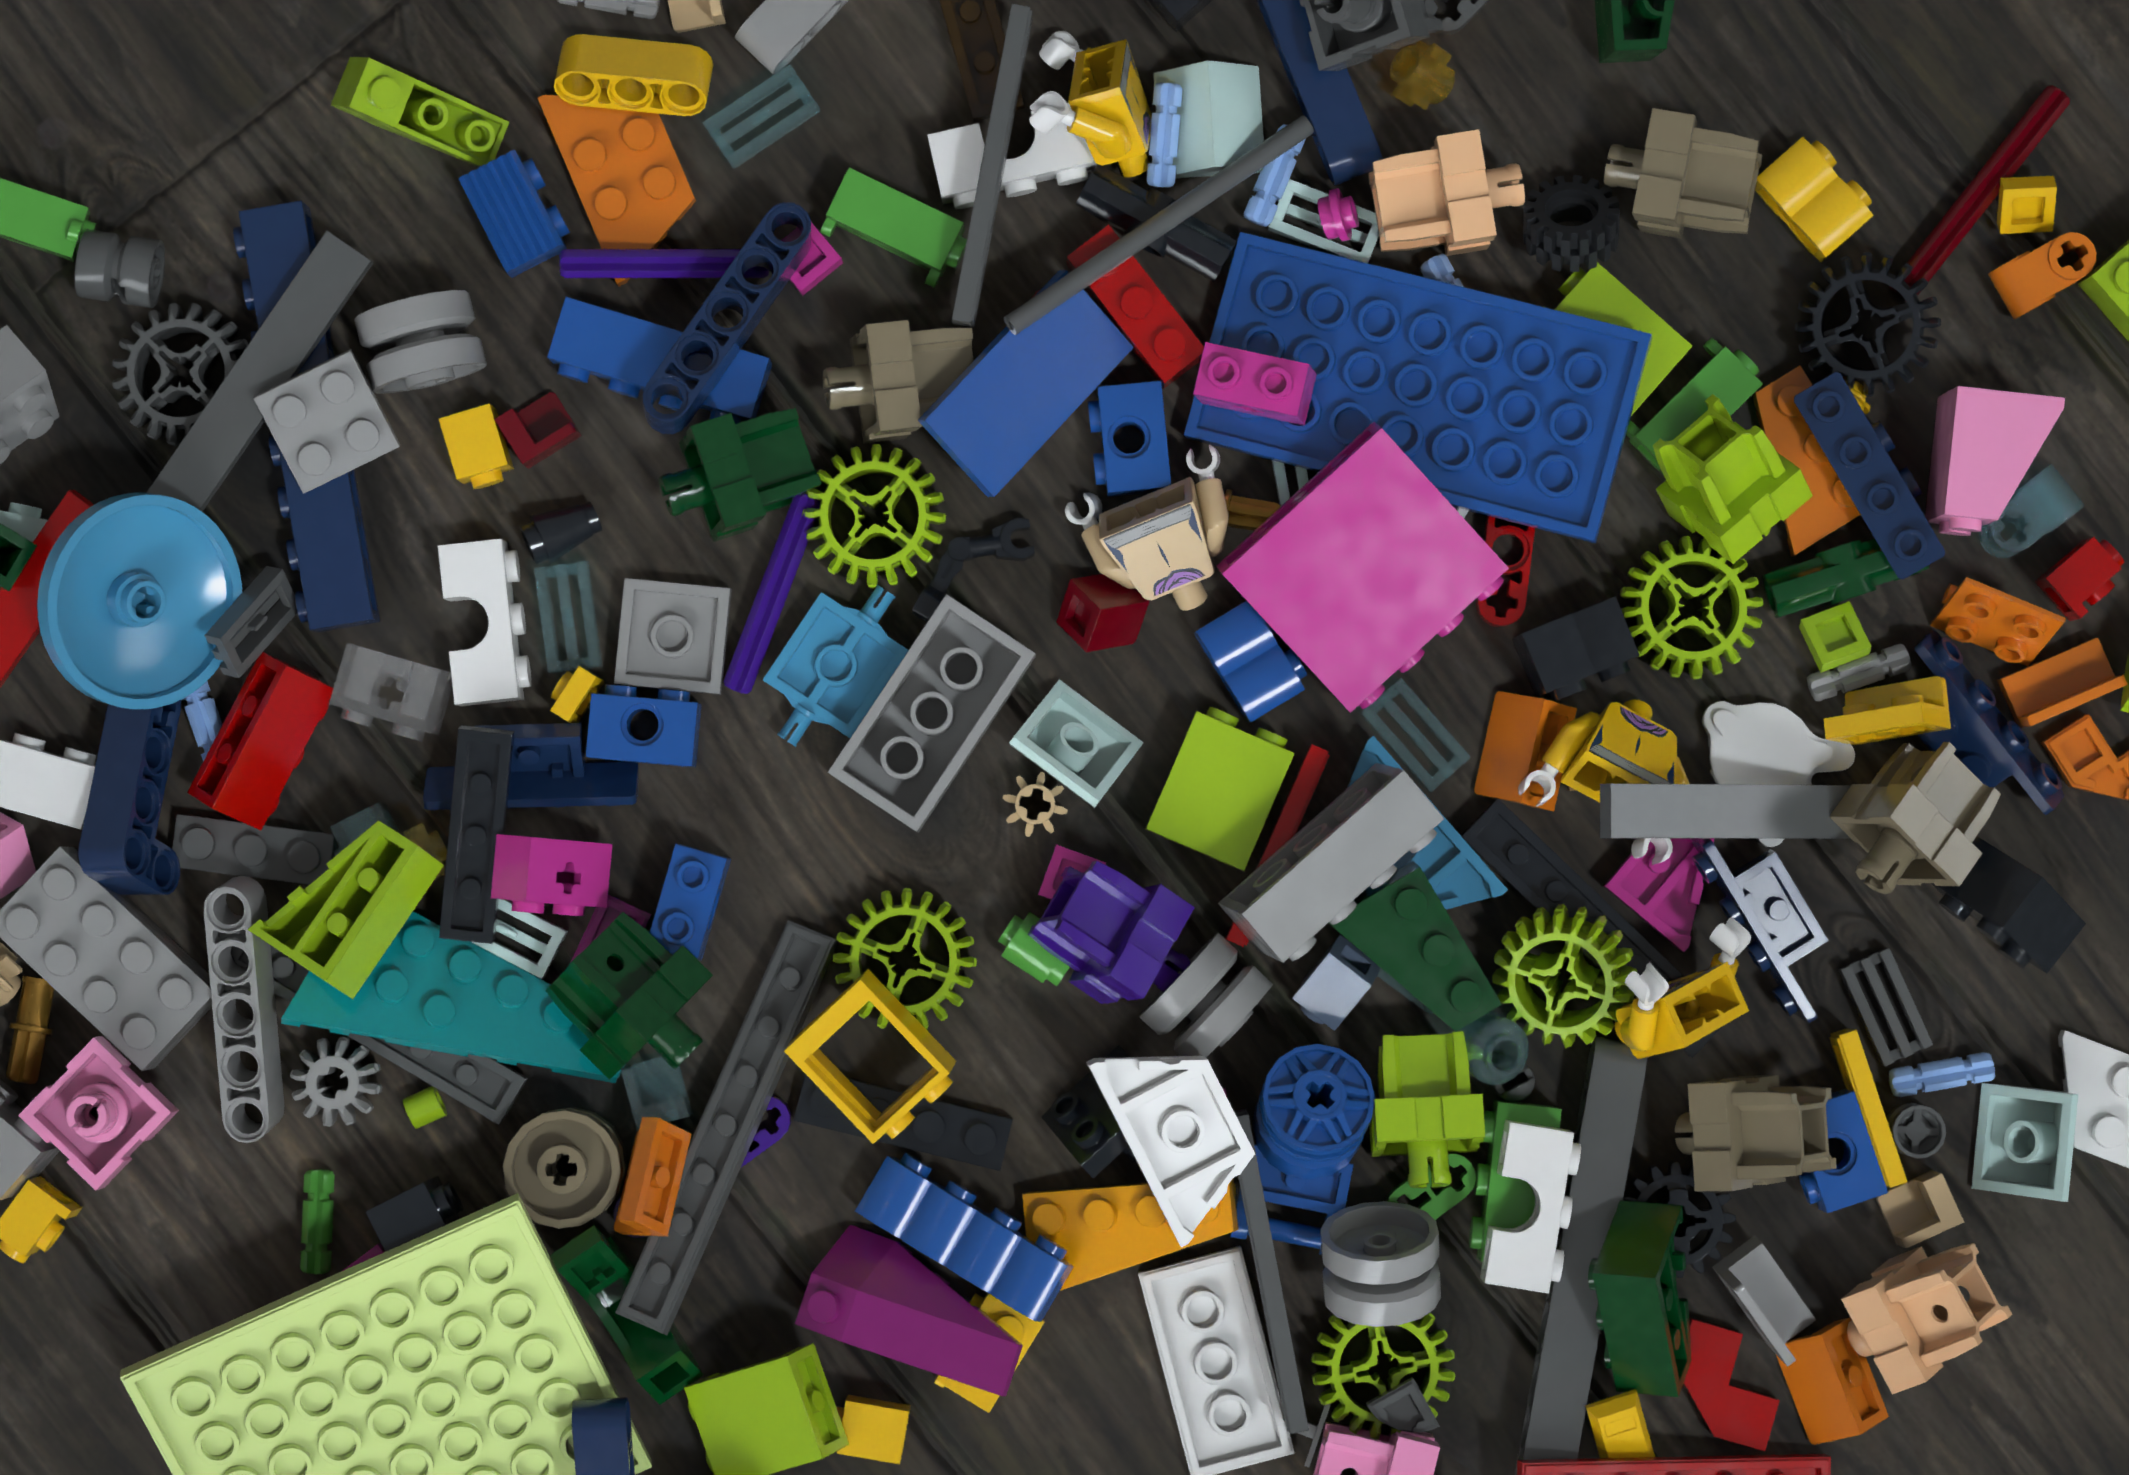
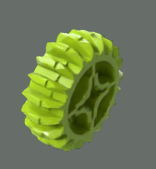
M879 444L872 445V460L863 461L859 447L851 448V456L855 464L847 468L842 458L836 455L831 459L834 467L839 472L834 478L822 469L817 472L821 482L827 485L825 491L821 492L813 488L806 492L809 498L821 501L819 509L807 508L803 510L805 517L809 519L816 518L819 520L820 525L808 529L806 539L817 540L824 538L825 543L817 547L813 554L818 560L825 558L830 553L836 556L828 567V571L833 575L837 574L844 564L849 565L850 569L846 578L849 584L854 585L857 582L861 570L867 571V585L869 588H876L878 584L877 572L886 571L889 584L891 586L897 585L898 577L894 570L895 568L903 565L910 577L916 576L917 570L910 559L916 554L922 561L930 563L933 556L922 547L924 541L940 545L943 540L942 535L929 530L930 524L940 525L946 523V515L944 513L930 512L929 509L930 506L938 505L944 501L943 494L941 492H934L925 495L924 490L935 482V477L932 473L925 474L918 480L913 477L921 466V462L917 458L910 460L904 469L899 467L903 454L899 448H894L889 462L882 461V448ZM868 474H884L894 477L888 486L886 485L878 494L872 496L862 495L847 485L852 480ZM907 487L915 496L919 511L918 524L913 536L903 529L894 518V509ZM836 497L844 502L855 515V523L848 533V538L842 545L837 542L831 526V511ZM853 500H857L866 507L868 505L873 509L885 503L889 511L884 512L883 515L889 518L887 521L889 526L897 532L893 533L885 526L880 527L877 524H873L869 529L866 528L864 530L861 522L866 520L864 515H860L862 510ZM875 537H886L903 548L896 554L882 559H864L855 556L861 547H864L870 539Z
M1683 536L1679 540V554L1675 553L1672 544L1666 540L1659 544L1662 561H1659L1649 551L1641 555L1643 564L1649 570L1647 573L1635 567L1629 569L1627 575L1631 580L1640 585L1638 589L1633 587L1621 588V597L1635 600L1634 607H1625L1621 611L1625 619L1635 617L1637 625L1629 627L1632 638L1641 634L1645 640L1636 646L1639 655L1646 654L1651 648L1656 652L1650 662L1651 669L1659 670L1666 659L1671 660L1669 676L1678 678L1683 671L1684 663H1687L1691 679L1696 680L1702 677V662H1706L1709 671L1713 675H1717L1723 672L1719 655H1722L1729 663L1736 664L1741 658L1732 645L1736 643L1744 648H1751L1753 646L1754 640L1742 632L1743 627L1749 629L1761 627L1762 620L1757 617L1747 616V609L1763 606V599L1760 597L1747 599L1745 590L1754 588L1759 582L1757 577H1750L1742 582L1740 581L1737 574L1748 566L1745 559H1740L1729 567L1725 564L1727 559L1718 552L1715 557L1710 555L1712 548L1708 545L1705 538L1700 541L1697 552H1693L1690 536ZM1678 565H1695L1711 571L1716 576L1702 587L1694 588L1688 586L1681 578L1676 579L1669 568ZM1657 581L1663 588L1661 592L1668 600L1669 609L1665 618L1654 628L1649 613V599L1653 586ZM1727 588L1732 604V615L1728 629L1724 634L1718 628L1720 624L1713 615V605L1717 597ZM1707 591L1710 592L1709 595L1700 601L1702 608L1697 611L1702 612V616L1699 620L1692 616L1679 620L1673 625L1671 624L1672 621L1681 615L1679 608L1685 606L1679 604L1682 596L1689 600L1704 595ZM1689 628L1695 631L1701 638L1705 637L1712 647L1704 651H1684L1673 647L1665 640L1679 629Z
M910 888L902 890L901 905H894L893 896L890 891H883L881 893V900L885 907L884 909L877 911L874 903L866 899L862 902V906L870 917L865 922L855 914H849L846 918L851 926L858 929L855 936L844 932L838 933L837 941L851 945L849 954L835 953L833 955V962L839 964L849 963L850 972L840 973L835 976L836 983L844 984L850 980L854 982L863 974L861 965L862 953L884 963L889 973L886 987L898 1000L906 983L912 977L925 976L944 982L941 988L930 998L915 1004H902L912 1015H916L917 1020L927 1029L929 1027V1020L925 1013L926 1011L933 1009L936 1017L940 1021H944L948 1018V1014L940 1003L945 998L957 1007L963 1003V998L952 991L955 983L966 988L972 987L973 979L968 976L959 975L960 966L975 967L977 959L971 956L961 957L960 948L970 947L975 941L972 936H966L960 940L956 939L954 931L966 924L963 917L955 919L949 925L942 919L949 913L952 907L950 903L944 902L941 904L936 913L928 909L933 899L932 893L924 892L920 906L911 905L913 894ZM898 915L912 916L904 937L896 944H885L867 938L869 933L879 923L890 917ZM927 922L931 923L941 933L947 944L949 967L932 961L922 952L921 941ZM915 933L916 937L912 947L916 949L917 953L914 956H919L920 964L931 967L932 971L920 967L918 969L909 968L905 975L901 976L898 987H896L895 981L898 973L893 969L896 964H891V957L881 954L879 949L890 953L893 951L901 952L905 945L909 944L912 934ZM868 1001L860 1009L858 1015L865 1019L870 1015L875 1006ZM881 1013L877 1020V1026L884 1029L889 1021Z
M1564 903L1557 905L1553 918L1544 907L1538 908L1535 911L1533 921L1525 916L1521 917L1515 924L1517 932H1506L1501 940L1505 949H1499L1494 956V962L1502 968L1494 972L1492 983L1504 986L1497 996L1502 1004L1513 1003V1007L1507 1014L1508 1021H1516L1523 1017L1527 1021L1523 1028L1524 1036L1532 1034L1535 1028L1544 1031L1542 1035L1544 1045L1550 1044L1555 1034L1560 1035L1565 1048L1573 1045L1576 1033L1586 1045L1594 1041L1596 1031L1605 1036L1608 1035L1614 1027L1613 1020L1618 1021L1616 1010L1625 1005L1624 1003L1632 1002L1635 994L1625 984L1627 976L1632 971L1637 972L1636 968L1625 965L1633 957L1632 948L1617 949L1616 946L1623 937L1621 930L1612 931L1607 935L1602 931L1607 922L1606 917L1599 916L1594 924L1586 921L1588 912L1585 906L1579 907L1574 918L1569 917L1568 909ZM1547 941H1565L1561 952L1555 954L1541 952L1537 956L1527 953L1536 945ZM1583 948L1593 955L1601 969L1588 964L1583 956ZM1567 958H1569L1566 971L1571 973L1568 979H1571V981L1567 983L1561 994L1560 990L1563 981L1558 978L1561 973L1558 971L1562 969ZM1529 983L1539 986L1544 991L1546 1003L1534 993ZM1590 996L1601 999L1598 1003L1586 1009L1576 1011L1564 1010L1567 1001L1570 999L1581 998L1589 1000Z
M1431 1312L1417 1321L1396 1325L1407 1329L1420 1340L1424 1351L1414 1353L1391 1349L1385 1335L1384 1326L1373 1327L1353 1324L1351 1322L1344 1324L1334 1314L1329 1317L1328 1321L1339 1332L1335 1338L1325 1332H1319L1317 1340L1322 1345L1330 1348L1329 1353L1314 1352L1311 1355V1360L1317 1365L1327 1366V1371L1313 1374L1312 1381L1314 1385H1331V1388L1322 1392L1318 1398L1322 1405L1339 1400L1340 1403L1331 1414L1333 1420L1339 1422L1350 1412L1353 1414L1349 1423L1350 1432L1357 1434L1361 1430L1364 1421H1369L1370 1437L1376 1440L1379 1439L1381 1425L1385 1423L1377 1419L1368 1407L1352 1399L1342 1386V1383L1355 1381V1383L1369 1382L1377 1387L1379 1395L1386 1392L1385 1384L1382 1380H1379L1380 1377L1377 1372L1370 1375L1367 1371L1369 1367L1377 1365V1356L1379 1355L1378 1341H1380L1381 1349L1384 1354H1387L1389 1361L1391 1362L1396 1358L1399 1362L1397 1367L1389 1369V1378H1387L1389 1390L1397 1386L1405 1375L1417 1372L1419 1368L1426 1367L1424 1380L1419 1389L1435 1418L1438 1416V1412L1428 1401L1431 1396L1440 1401H1448L1449 1393L1436 1385L1438 1380L1454 1381L1455 1373L1447 1368H1439V1363L1448 1362L1454 1359L1455 1355L1452 1349L1436 1350L1435 1346L1444 1342L1448 1334L1443 1328L1437 1329L1430 1334L1426 1332L1435 1320ZM1368 1328L1369 1348L1367 1353L1361 1359L1351 1361L1350 1365L1340 1366V1359L1347 1343L1358 1332ZM1389 1426L1391 1435L1395 1432L1401 1433V1430Z

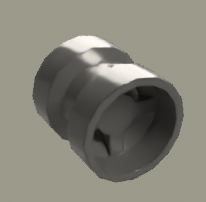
M1912 1102L1903 1103L1893 1108L1886 1117L1898 1153L1914 1158H1926L1938 1152L1944 1144L1946 1137L1945 1122L1940 1114L1930 1107Z

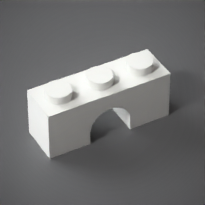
M1059 122L1048 133H1042L1033 127L1035 138L1030 149L1017 158L1006 159L1000 191L1005 190L1006 197H1017L1035 192L1037 190L1036 183L1057 179L1059 186L1082 182L1089 178L1087 171L1094 170L1097 164L1086 140L1067 132L1065 124ZM979 123L928 134L942 203L953 202L955 209L973 207L985 147Z
M503 539L438 545L443 599L450 602L475 600L484 607L489 621L486 636L478 645L466 650L449 651L454 704L470 706L524 700L523 688L531 687V669L528 655L520 656L518 635L526 634V622L523 604L514 603L512 582H520V565L517 550L509 551L508 542Z
M1505 1120L1497 1173L1501 1176L1526 1181L1533 1190L1535 1207L1531 1217L1521 1226L1515 1228L1488 1226L1480 1279L1484 1283L1549 1294L1551 1281H1560L1564 1262V1250L1556 1249L1559 1228L1568 1229L1573 1202L1572 1197L1564 1195L1568 1175L1576 1176L1581 1154V1144L1573 1143L1574 1132L1566 1129Z

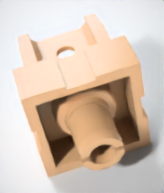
M1479 129L1437 136L1434 146L1430 150L1400 154L1372 163L1374 171L1368 173L1381 252L1407 251L1444 245L1446 256L1487 250L1491 244L1490 241H1493L1497 236L1493 208L1515 207L1525 203L1524 184H1519V180L1523 179L1519 164L1511 163L1504 167L1486 169Z
M1974 1243L1950 1248L1930 1257H1927L1921 1246L1890 1258L1871 1273L1872 1279L1858 1284L1841 1299L1852 1319L1847 1328L1851 1346L1861 1356L1868 1357L1874 1355L1875 1358L1873 1360L1892 1395L1927 1382L1944 1367L1942 1362L1955 1358L1982 1343L1980 1331L1986 1330L2012 1315L2008 1305L2001 1306L1998 1303L1976 1261V1255L1979 1251ZM1958 1286L1967 1289L1970 1295L1968 1301L1965 1300Z

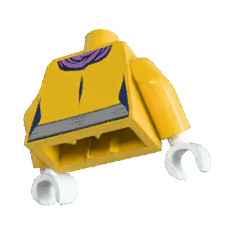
M1066 31L1054 32L1042 45L1039 55L1045 63L1057 70L1069 59L1074 62L1068 100L1072 110L1069 109L1066 101L1060 94L1049 91L1042 94L1030 106V109L1035 112L1029 118L1030 124L1036 130L1048 133L1061 122L1067 126V132L1086 140L1096 164L1103 166L1116 162L1123 177L1129 178L1142 174L1147 170L1148 163H1150L1146 152L1149 148L1152 116L1127 40L1124 39L1092 49L1088 47L1086 50H1082L1070 33Z
M1632 699L1626 701L1623 705L1618 702H1611L1601 714L1588 712L1564 725L1541 759L1545 764L1541 770L1531 772L1520 782L1518 794L1519 796L1522 795L1529 787L1531 781L1538 782L1543 787L1544 794L1536 804V807L1543 805L1556 791L1554 778L1558 772L1563 774L1561 783L1599 803L1600 784L1690 783L1679 757H1677L1676 735L1673 731L1651 720L1653 713L1650 705L1644 701ZM1636 838L1632 844L1631 852L1633 857L1637 859L1646 854L1649 842L1653 843L1656 851L1652 859V865L1667 860L1671 856L1673 849L1670 838Z
M1730 917L1726 924L1720 923L1710 935L1709 939L1722 950V953H1717L1713 956L1709 968L1667 982L1649 962L1641 975L1636 971H1632L1627 976L1625 984L1638 998L1616 1010L1618 1021H1615V1031L1618 1038L1631 1049L1632 1054L1637 1059L1685 1048L1749 1011L1735 979L1739 962L1735 957L1750 943L1751 935L1733 917Z

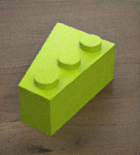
M379 820L326 864L329 869L305 889L299 886L287 896L289 902L267 921L259 919L247 929L351 999H354L444 866L421 847Z

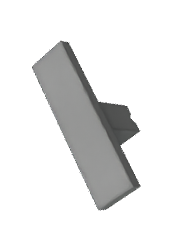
M1331 1403L1324 1406L1318 1425L1307 1422L1309 1431L1298 1433L1313 1439L1304 1465L1306 1467H1310Z

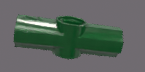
M1875 539L1863 543L1860 540L1843 544L1815 554L1816 558L1799 564H1791L1762 575L1766 598L1776 618L1828 601L1832 605L1877 590V585L1900 580ZM1929 565L1912 575L1921 573V571L1929 569Z

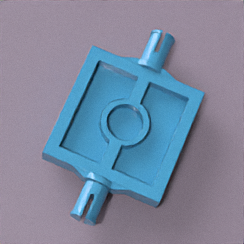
M879 585L876 586L860 611L843 607L821 592L763 678L764 682L784 694L792 707L795 708L780 732L777 733L778 736L786 740L798 723V726L787 741L793 746H797V743L812 721L828 724L848 738H851L909 651L888 637L880 624H878L893 599L896 598L887 591L879 605L874 608L885 592V589Z

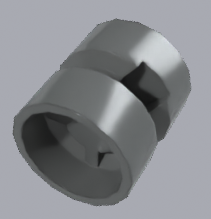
M87 229L80 240L76 258L75 291L77 296L109 302L114 295H119L123 304L154 308L160 297L164 278L165 247L163 241L131 236L126 243H123L116 233Z

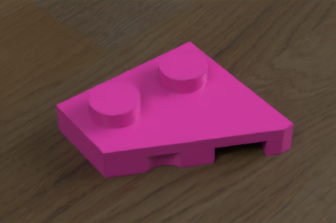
M1670 838L1673 845L1671 856L1662 863L1652 865V859L1655 856L1656 850L1653 843L1649 842L1648 850L1643 857L1635 859L1631 852L1603 887L1677 949L1685 952L1690 945L1692 937L1690 933L1697 905L1700 903L1704 886L1703 877L1692 860V856L1696 855L1698 851L1691 841L1692 838Z

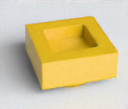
M2054 176L2000 178L1996 222L2000 234L2053 232L2057 193Z
M578 666L574 674L567 671L558 681L552 692L551 698L556 702L550 711L569 723H579L590 706L591 693L597 694L605 681L581 666Z

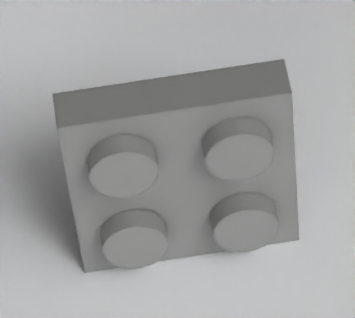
M351 349L259 393L253 398L303 494L400 447V442Z
M625 578L614 684L721 695L732 589Z

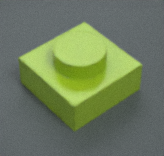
M1850 601L1800 621L1799 629L1820 673L1870 654L1872 646Z

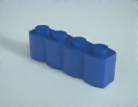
M904 1153L901 1160L887 1156L855 1212L900 1238L929 1258L944 1265L960 1277L988 1292L1033 1321L1042 1322L1074 1267L1063 1259L1067 1250L1043 1235H1039L1036 1242L1018 1232L1022 1222L994 1207L991 1214L984 1212L973 1204L977 1195L952 1180H949L946 1187L938 1184L928 1177L932 1168L912 1155Z

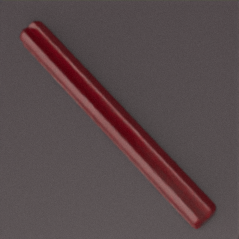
M2049 85L2030 106L1907 263L1912 265L1913 269L1904 280L1908 285L1912 286L1923 277L1928 282L1932 279L1999 194L2000 178H2010L2015 174L2068 107L2070 98L2063 91L2053 85ZM1891 286L1889 287L1896 296L1906 302L1896 289Z

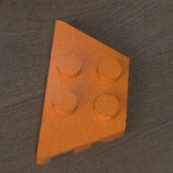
M542 95L538 97V101L601 249H656L667 236L668 230L676 221L681 220L696 202L660 114L577 106L565 102L558 95ZM630 278L614 279L619 287L626 284Z

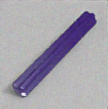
M564 249L559 255L560 275L564 278H721L741 249ZM752 267L745 272L743 277L765 278L768 276L769 270L764 267Z
M805 493L793 497L724 678V686L733 691L748 694L753 688L809 541L806 539L807 530L813 528L817 520L816 518L809 519L805 517L803 510L807 508L819 509L821 501L811 499Z

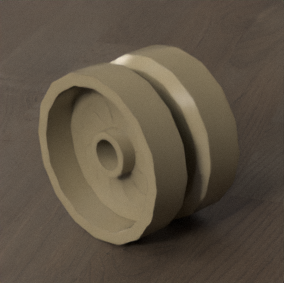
M577 1107L549 1110L522 1125L508 1144L503 1163L505 1186L510 1196L519 1194L531 1220L535 1223L557 1229L581 1226L607 1210L622 1191L628 1170L625 1145L614 1126L596 1112ZM563 1156H569L568 1163H576L577 1171L570 1176H565L559 1171L558 1163Z

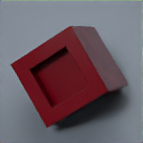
M549 392L519 412L512 408L494 419L522 465L528 469L582 436L554 392Z
M1103 574L1070 579L1056 623L1085 652L1131 645L1137 640L1150 600L1144 599L1137 589H1128Z

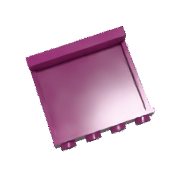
M1375 422L1371 423L1216 566L1222 575L1350 713L1357 706L1365 709L1374 703L1384 692L1385 686L1383 683L1397 670L1404 673L1411 669L1423 657L1425 651L1422 647L1436 634L1444 637L1453 631L1464 618L1462 611L1476 598L1483 601L1490 597L1502 585L1504 579L1501 575L1509 569L1390 436Z

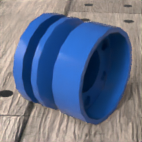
M1313 1044L1296 1047L1278 1058L1266 1075L1262 1092L1256 1103L1252 1123L1256 1145L1268 1163L1288 1176L1307 1180L1329 1177L1346 1167L1358 1151L1364 1134L1372 1120L1375 1095L1371 1078L1358 1060L1340 1048ZM1321 1099L1326 1103V1105L1324 1106L1322 1104H1319L1316 1107L1312 1108L1308 1105L1307 1102L1310 1101L1314 1103Z

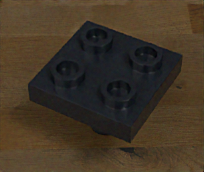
M1118 1045L1103 1058L1130 1056ZM1091 1071L1067 1093L1058 1097L1052 1107L1041 1116L1092 1178H1095L1122 1152L1125 1153L1130 1161L1137 1162Z

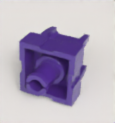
M1093 861L1084 873L1071 866L1065 867L1061 874L1063 880L1041 919L1035 925H1032L1028 932V935L1047 952L1074 969L1068 982L1099 1003H1115L1121 998H1125L1128 1001L1144 999L1152 983L1164 993L1180 976L1177 972L1181 971L1183 973L1191 964L1190 959L1186 955L1178 953L1171 946L1179 937L1195 907L1162 884L1142 888L1122 873L1099 861Z

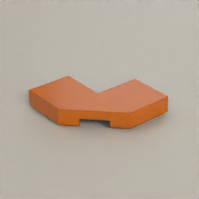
M2089 714L2081 716L2040 742L2068 787L2129 801V749L2116 757Z

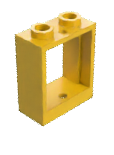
M869 969L794 1037L784 1050L795 1064L872 1144L885 1133L891 1139L901 1133L915 1118L910 1110L923 1098L931 1104L941 1096L953 1083L948 1075L957 1062ZM868 1001L882 1013L931 1065L919 1079L882 1113L873 1106L819 1049Z

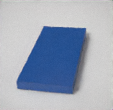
M1059 270L1037 294L1068 274V271ZM1082 290L1017 335H1014L1006 326L918 421L987 497H995L1134 347L1090 296Z

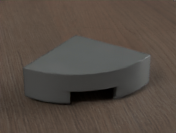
M1413 1377L1366 1402V1405L1377 1419L1397 1430L1420 1433L1440 1426Z

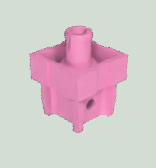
M103 1036L93 1037L65 1066L68 1070L54 1085L46 1086L18 1115L46 1143L52 1142L69 1159L66 1163L95 1191L105 1188L132 1160L130 1155L144 1141L151 1140L179 1111L151 1082L145 1083L130 1069L131 1063ZM94 1107H98L96 1109L98 1111V1120L91 1114Z
M1325 1422L1313 1475H1340L1346 1468L1355 1469L1354 1475H1434L1440 1446L1435 1442L1434 1436L1426 1432L1401 1431V1433L1395 1432L1391 1435L1389 1431L1388 1435L1381 1433L1379 1439L1376 1440L1370 1437L1369 1430L1361 1428L1357 1434L1350 1432L1349 1425Z

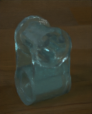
M2050 464L2014 492L2015 495L2010 499L1997 521L1982 526L1981 532H1979L1980 542L1984 550L1990 555L1998 558H2010L2030 547L2043 535L2055 530L2083 508L2085 504L2056 468ZM2012 522L2016 526L2017 531L2014 532L2012 538L2005 541L2001 537L2000 532L2005 528L2004 525Z

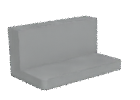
M1753 1236L1712 1268L1765 1343L1788 1367L1796 1359L1785 1343L1816 1321V1319L1763 1243L1756 1236Z

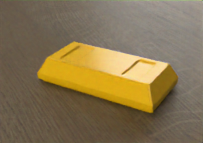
M1636 1389L1585 1405L1600 1458L1655 1457Z

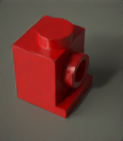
M2090 537L2078 543L2040 576L2035 583L2069 621L2081 619L2089 612L2082 604L2085 600L2092 606L2115 587V584L2110 579L2122 569L2120 566L2124 564V559L2108 541L2103 539L2098 542L2095 537Z

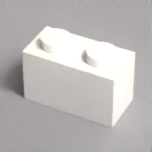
M14 733L12 742L0 740V807L82 830L97 755L65 747L63 756L43 751L46 743L45 740L20 733Z

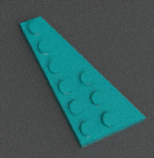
M415 912L411 913L354 999H351L309 971L281 1018V1024L297 1027L307 1025L329 1029L330 1033L347 1036L350 1033L384 1039L386 1043L465 1057H468V1054L497 1059L499 1063L510 1065L520 1063L549 1068L555 1073L616 1083L625 1067L624 1065L609 1080L580 1051L589 1039L562 1013L548 995L546 989L551 984L472 942L439 938L440 925Z

